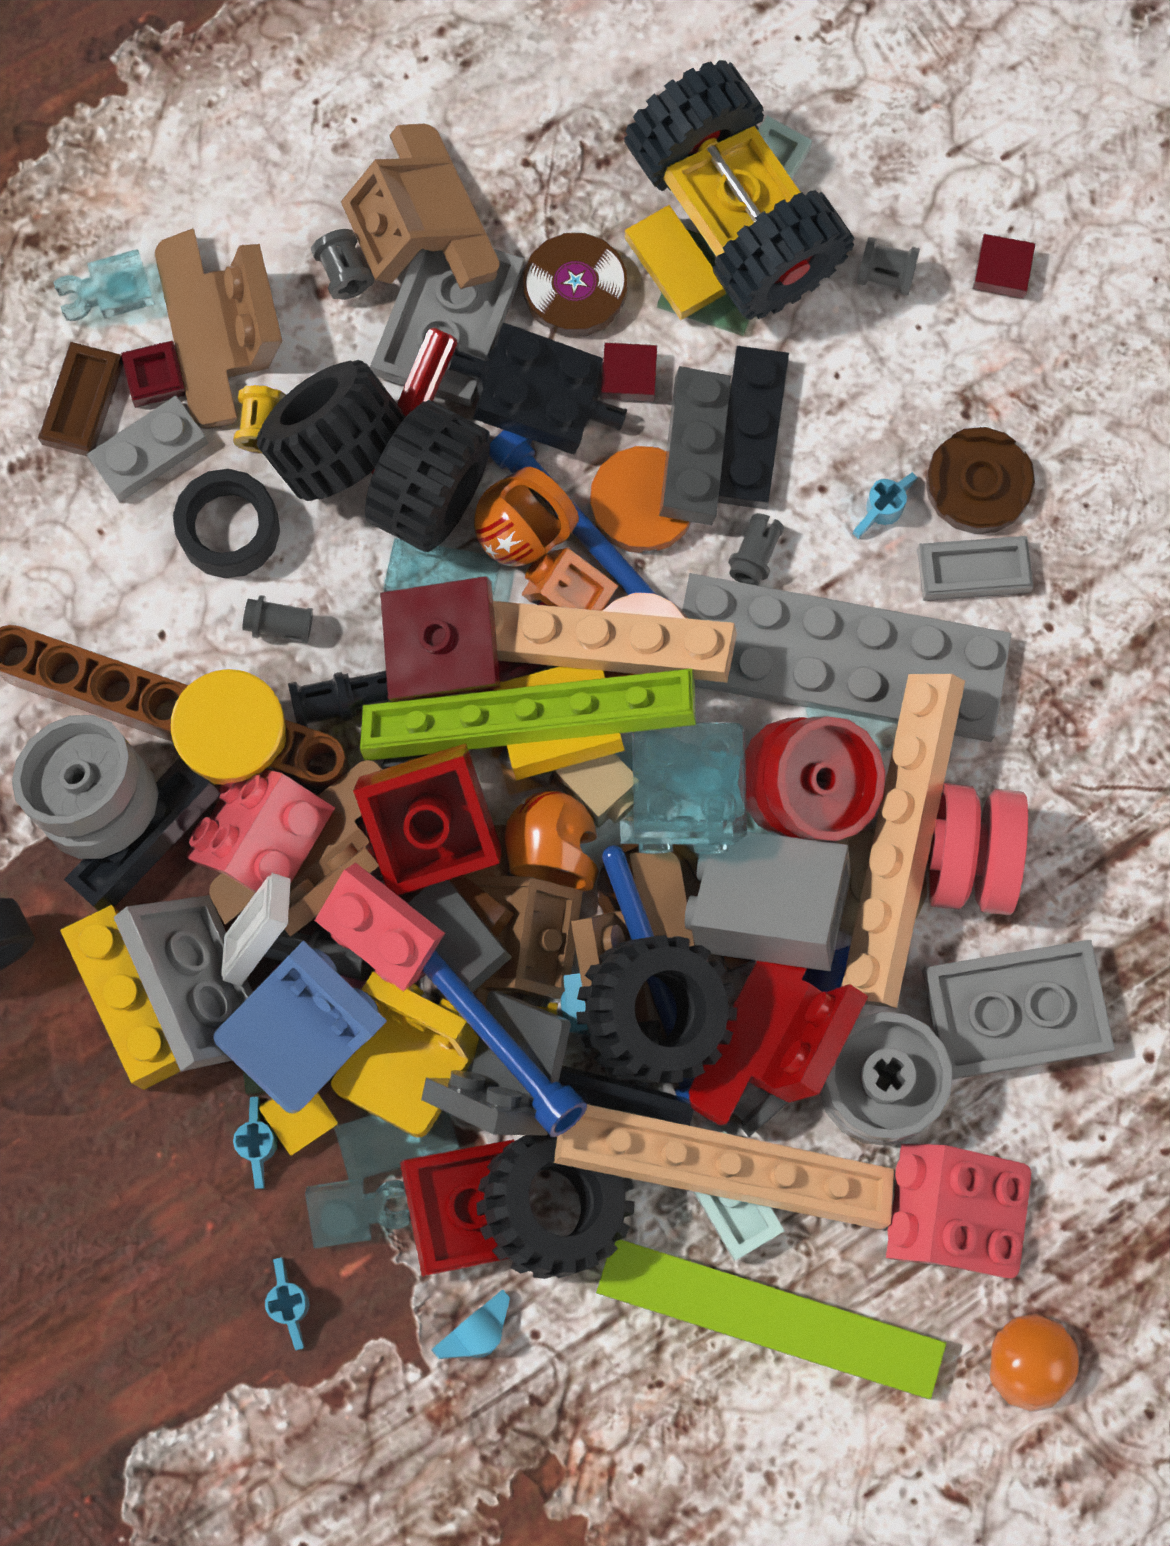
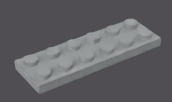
M689 573L682 609L683 613L688 619L734 623L737 632L728 682L695 680V687L898 725L908 674H953L965 680L954 735L992 742L994 739L1012 633Z

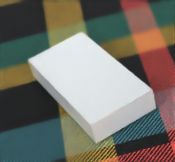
M274 873L268 876L224 935L221 972L223 981L241 986L288 925L290 878Z

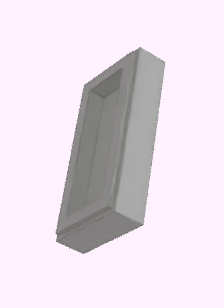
M1027 536L922 543L918 546L917 552L923 601L1031 593L1033 589Z

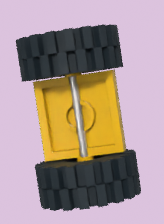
M719 60L715 65L712 61L703 63L697 72L694 68L683 72V78L675 82L672 79L665 84L666 90L661 94L657 95L654 93L646 101L648 106L645 109H638L633 116L636 122L628 124L625 132L628 136L624 137V142L653 186L661 191L668 187L673 192L716 255L714 261L716 266L713 267V273L742 316L749 320H752L755 316L757 319L766 317L770 311L773 314L782 311L789 302L794 304L802 299L801 295L808 290L812 292L819 287V282L823 278H829L837 271L835 266L844 263L848 258L846 253L853 249L854 243L852 241L855 239L822 192L818 193L816 190H812L806 196L803 192H800L758 132L759 127L756 124L763 121L764 114L762 111H764V108L736 67L731 62L728 64L726 60Z

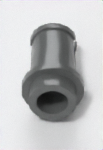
M761 513L752 515L750 525L738 553L732 554L728 561L731 567L729 574L734 580L758 586L761 580L768 578L770 574V569L767 566L779 537L784 531V526L780 521L774 519L771 527H767L764 532L770 516Z
M260 595L258 600L248 598L244 611L242 630L252 632V638L257 639L260 634L308 643L313 620V608L305 609L266 602V596Z

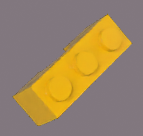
M110 905L60 931L131 1083L144 1090L180 1072V1069L113 918L119 911L113 905Z

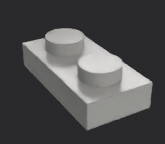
M175 395L86 455L117 500L121 502L206 446L208 441Z

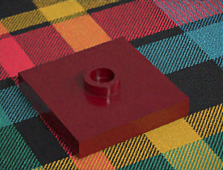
M487 576L380 593L388 699L391 702L501 688L492 583Z

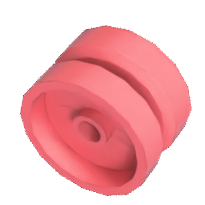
M944 783L928 857V890L931 907L960 910L969 899L974 882L975 900L983 913L1011 915L1015 911L1023 880L1028 837V803L1024 792L995 789L985 801L981 816L980 798L973 786Z

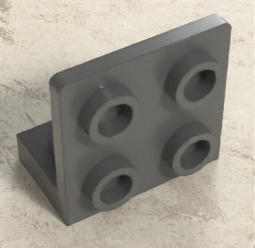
M489 992L485 1006L486 1009L552 1083L559 1082L571 1026L570 1021L505 993ZM480 1036L472 1072L453 1070L451 1071L450 1078H426L422 1101L493 1135L548 1134L535 1119L536 1110L532 1106L534 1098Z

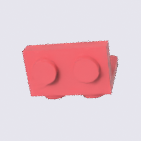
M265 769L260 774L253 775L250 779L220 786L219 792L221 794L219 795L218 803L210 816L205 817L197 824L190 836L189 844L191 848L188 851L187 858L197 865L227 875L254 893L257 892L265 879L272 873L290 878L291 884L335 807L285 774Z
M357 863L344 869L314 920L326 929L338 944L351 949L371 965L379 977L396 985L402 991H405L426 975L422 970L445 934Z
M901 1144L899 1161L895 1171L896 1186L891 1225L888 1226L886 1258L903 1262L943 1265L1001 1278H1015L1019 1274L1031 1184V1170L1029 1166L1024 1163L948 1145Z

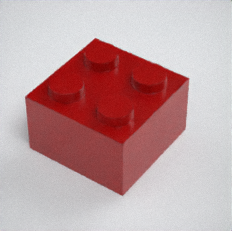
M466 743L358 778L353 792L386 887L397 896L500 864L501 845Z

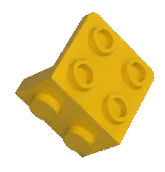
M372 972L361 990L375 1001L378 1012L387 1021L373 1037L355 1051L333 1077L331 1086L338 1096L413 1137L421 1138L428 1134L442 1112L441 1109L421 1100L426 1078H450L451 1071L453 1070L467 1071L475 1058L479 1038L473 1028L448 1000L442 999L439 1005L423 998L424 992L417 985L413 984L405 991H402L396 985L383 980L377 973Z

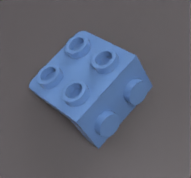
M303 940L215 1031L214 1042L286 1112L293 1114L299 1112L353 1053L373 1037L387 1020L378 1012L375 1001L367 993L351 987L337 973L336 966L328 955L319 949L311 948Z

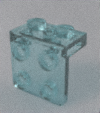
M696 722V725L632 732L634 814L620 821L621 844H639V852L648 854L672 852L673 844H694V852L698 854H721L729 851L728 845H734L747 835L745 731L742 725L736 722Z

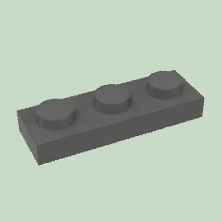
M679 366L674 381L659 516L712 526L717 516L731 383L730 375Z

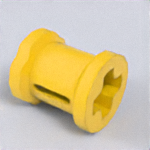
M259 385L245 386L239 390L238 401L242 404L240 430L234 433V445L246 451L262 453L257 446L258 432L270 412L286 394L278 389Z

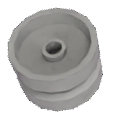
M72 715L45 726L29 739L16 759L12 777L15 800L23 811L42 829L60 851L78 859H102L127 848L143 834L155 815L159 795L154 773L135 752L130 743L112 722L94 715Z
M878 1012L856 1020L820 1092L826 1114L841 1132L865 1144L888 1146L911 1139L940 1116L951 1094L952 1066L945 1045L928 1025L907 1014ZM878 1071L887 1072L892 1078L893 1084L885 1091L875 1084L879 1078Z

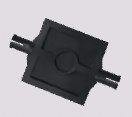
M505 322L502 323L494 348L487 355L486 359L456 348L448 367L450 371L453 370L478 379L479 400L474 413V420L575 455L581 443L584 428L589 424L590 420L620 431L626 418L627 409L598 400L596 383L603 361L602 357Z

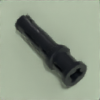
M386 670L349 678L348 673L342 674V672L334 673L331 680L299 686L297 682L288 683L296 723L305 727L309 723L341 717L344 721L352 720V717L357 716L356 711L362 710L363 705L391 702L388 699Z

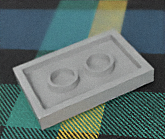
M421 249L409 265L370 365L374 374L377 377L405 386L426 334L431 328L439 329L454 336L457 339L458 344L456 348L458 350L486 359L487 355L494 348L498 332L505 321L525 268L524 258L494 249L500 262L496 278L491 282L460 289L443 251L433 252ZM447 367L435 396L472 408L478 392V379L453 370L450 371Z
M210 895L125 907L113 918L180 1071L233 1061L215 1044L214 1033L253 991L247 979L241 986L223 981L221 972L224 935L226 931Z
M1091 939L925 967L922 970L934 1032L945 1045L952 1066V1080L1109 1054L1115 1051Z

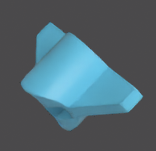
M911 472L898 483L890 479L876 481L867 499V515L854 529L853 535L859 539L875 522L881 525H889L899 520L907 502L906 491L917 481L918 477Z
M250 1097L249 1122L241 1125L234 1133L233 1144L238 1154L252 1164L255 1189H265L263 1162L269 1160L277 1150L278 1140L272 1128L261 1122V1111L259 1110L260 1097Z
M283 1257L273 1259L277 1286L273 1287L265 1299V1309L269 1317L274 1321L287 1324L295 1350L304 1349L305 1346L299 1321L308 1313L310 1307L309 1297L301 1286L289 1283Z
M502 1289L432 1348L431 1351L438 1359L484 1358L490 1355L501 1341L510 1297Z

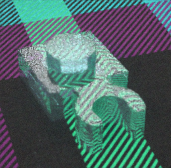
M138 249L87 263L91 276L89 278L81 279L77 276L66 275L53 282L59 296L69 293L78 294L75 302L60 306L66 321L80 320L88 315L91 308L96 306L100 307V311L104 319L155 305L143 260Z
M363 1178L306 1186L305 1197L314 1248L371 1240V1224L379 1223L388 1229H401L409 1225V1210L393 1212L385 1206L386 1201L390 1198L405 1196L404 1182L400 1180L387 1181L380 1185L376 1192L367 1194L365 1193Z

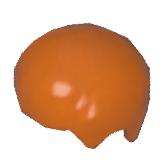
M1039 1314L1015 1317L997 1333L991 1347L989 1377L993 1387L1008 1404L1030 1412L1052 1408L1073 1387L1079 1371V1353L1077 1344L1061 1323Z

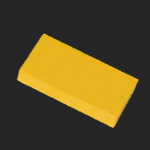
M670 205L665 206L625 230V240L680 320L725 295L726 291L713 273V267Z

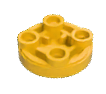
M233 669L207 673L189 684L175 703L171 716V735L174 746L190 769L214 784L224 785L250 779L253 775L260 774L269 767L285 747L286 722L282 706L274 691L263 680L251 673Z

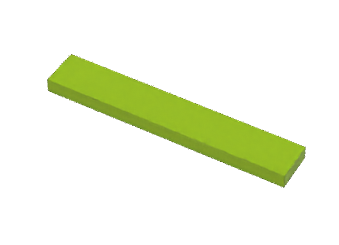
M690 668L363 705L360 751L364 760H379L433 754L464 743L467 744L468 750L696 725L693 671Z
M622 1239L615 1242L618 1249L610 1257L606 1258L596 1294L928 1400L932 1398L946 1342Z

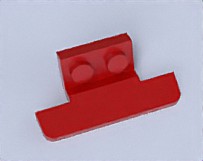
M757 961L732 1007L737 1008V1019L727 1021L726 1029L734 1033L730 1044L718 1045L716 1048L720 1051L722 1057L715 1065H703L705 1073L695 1077L689 1089L691 1107L697 1113L721 1126L728 1123L748 1082L788 1103L819 1095L868 996L851 984L828 992H822L812 984L802 980L807 968Z

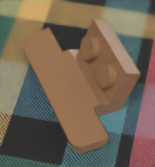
M424 123L397 125L389 136L399 158L375 159L341 200V204L375 280L392 284L421 249H426L433 252L443 251L460 289L493 281L498 273L499 259L438 131L431 125Z
M192 228L160 241L155 249V259L190 415L200 427L210 429L234 424L237 418L228 378L269 369L282 343V337L260 244L239 245L231 265L227 266L225 271H212L204 274L195 230Z
M365 760L359 762L318 795V797L335 807V810L290 884L288 925L285 927V931L290 937L319 914L344 869L357 863L368 873H371L379 866L369 835L357 820L361 816V812L353 792L360 776L383 769L374 761ZM223 873L213 880L209 889L210 898L225 925L243 911L255 894Z
M494 825L501 845L500 864L465 874V876L514 913V916L497 937L512 958L472 993L484 1006H486L487 997L491 991H512L554 1002L561 1001V996L565 991L564 975H571L575 952L571 921L579 919L583 891L534 877L508 876L509 863L505 847L506 825ZM442 993L440 994L439 1003L442 999L447 1000Z
M666 850L631 853L630 860L634 881L654 936L667 935V938L680 936L690 939V946H695L692 930L685 928L687 899L678 857ZM621 911L571 921L582 987L591 985L592 981L584 975L591 965L603 963L599 957L608 949L620 947L619 943L632 940ZM646 980L636 997V1019L638 1023L659 1020L662 1041H664L667 1035Z

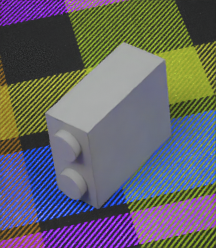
M715 827L710 848L702 847L698 858L697 878L701 881L698 896L689 897L685 911V928L692 930L695 945H702L711 951L710 954L831 971L851 878L848 845Z

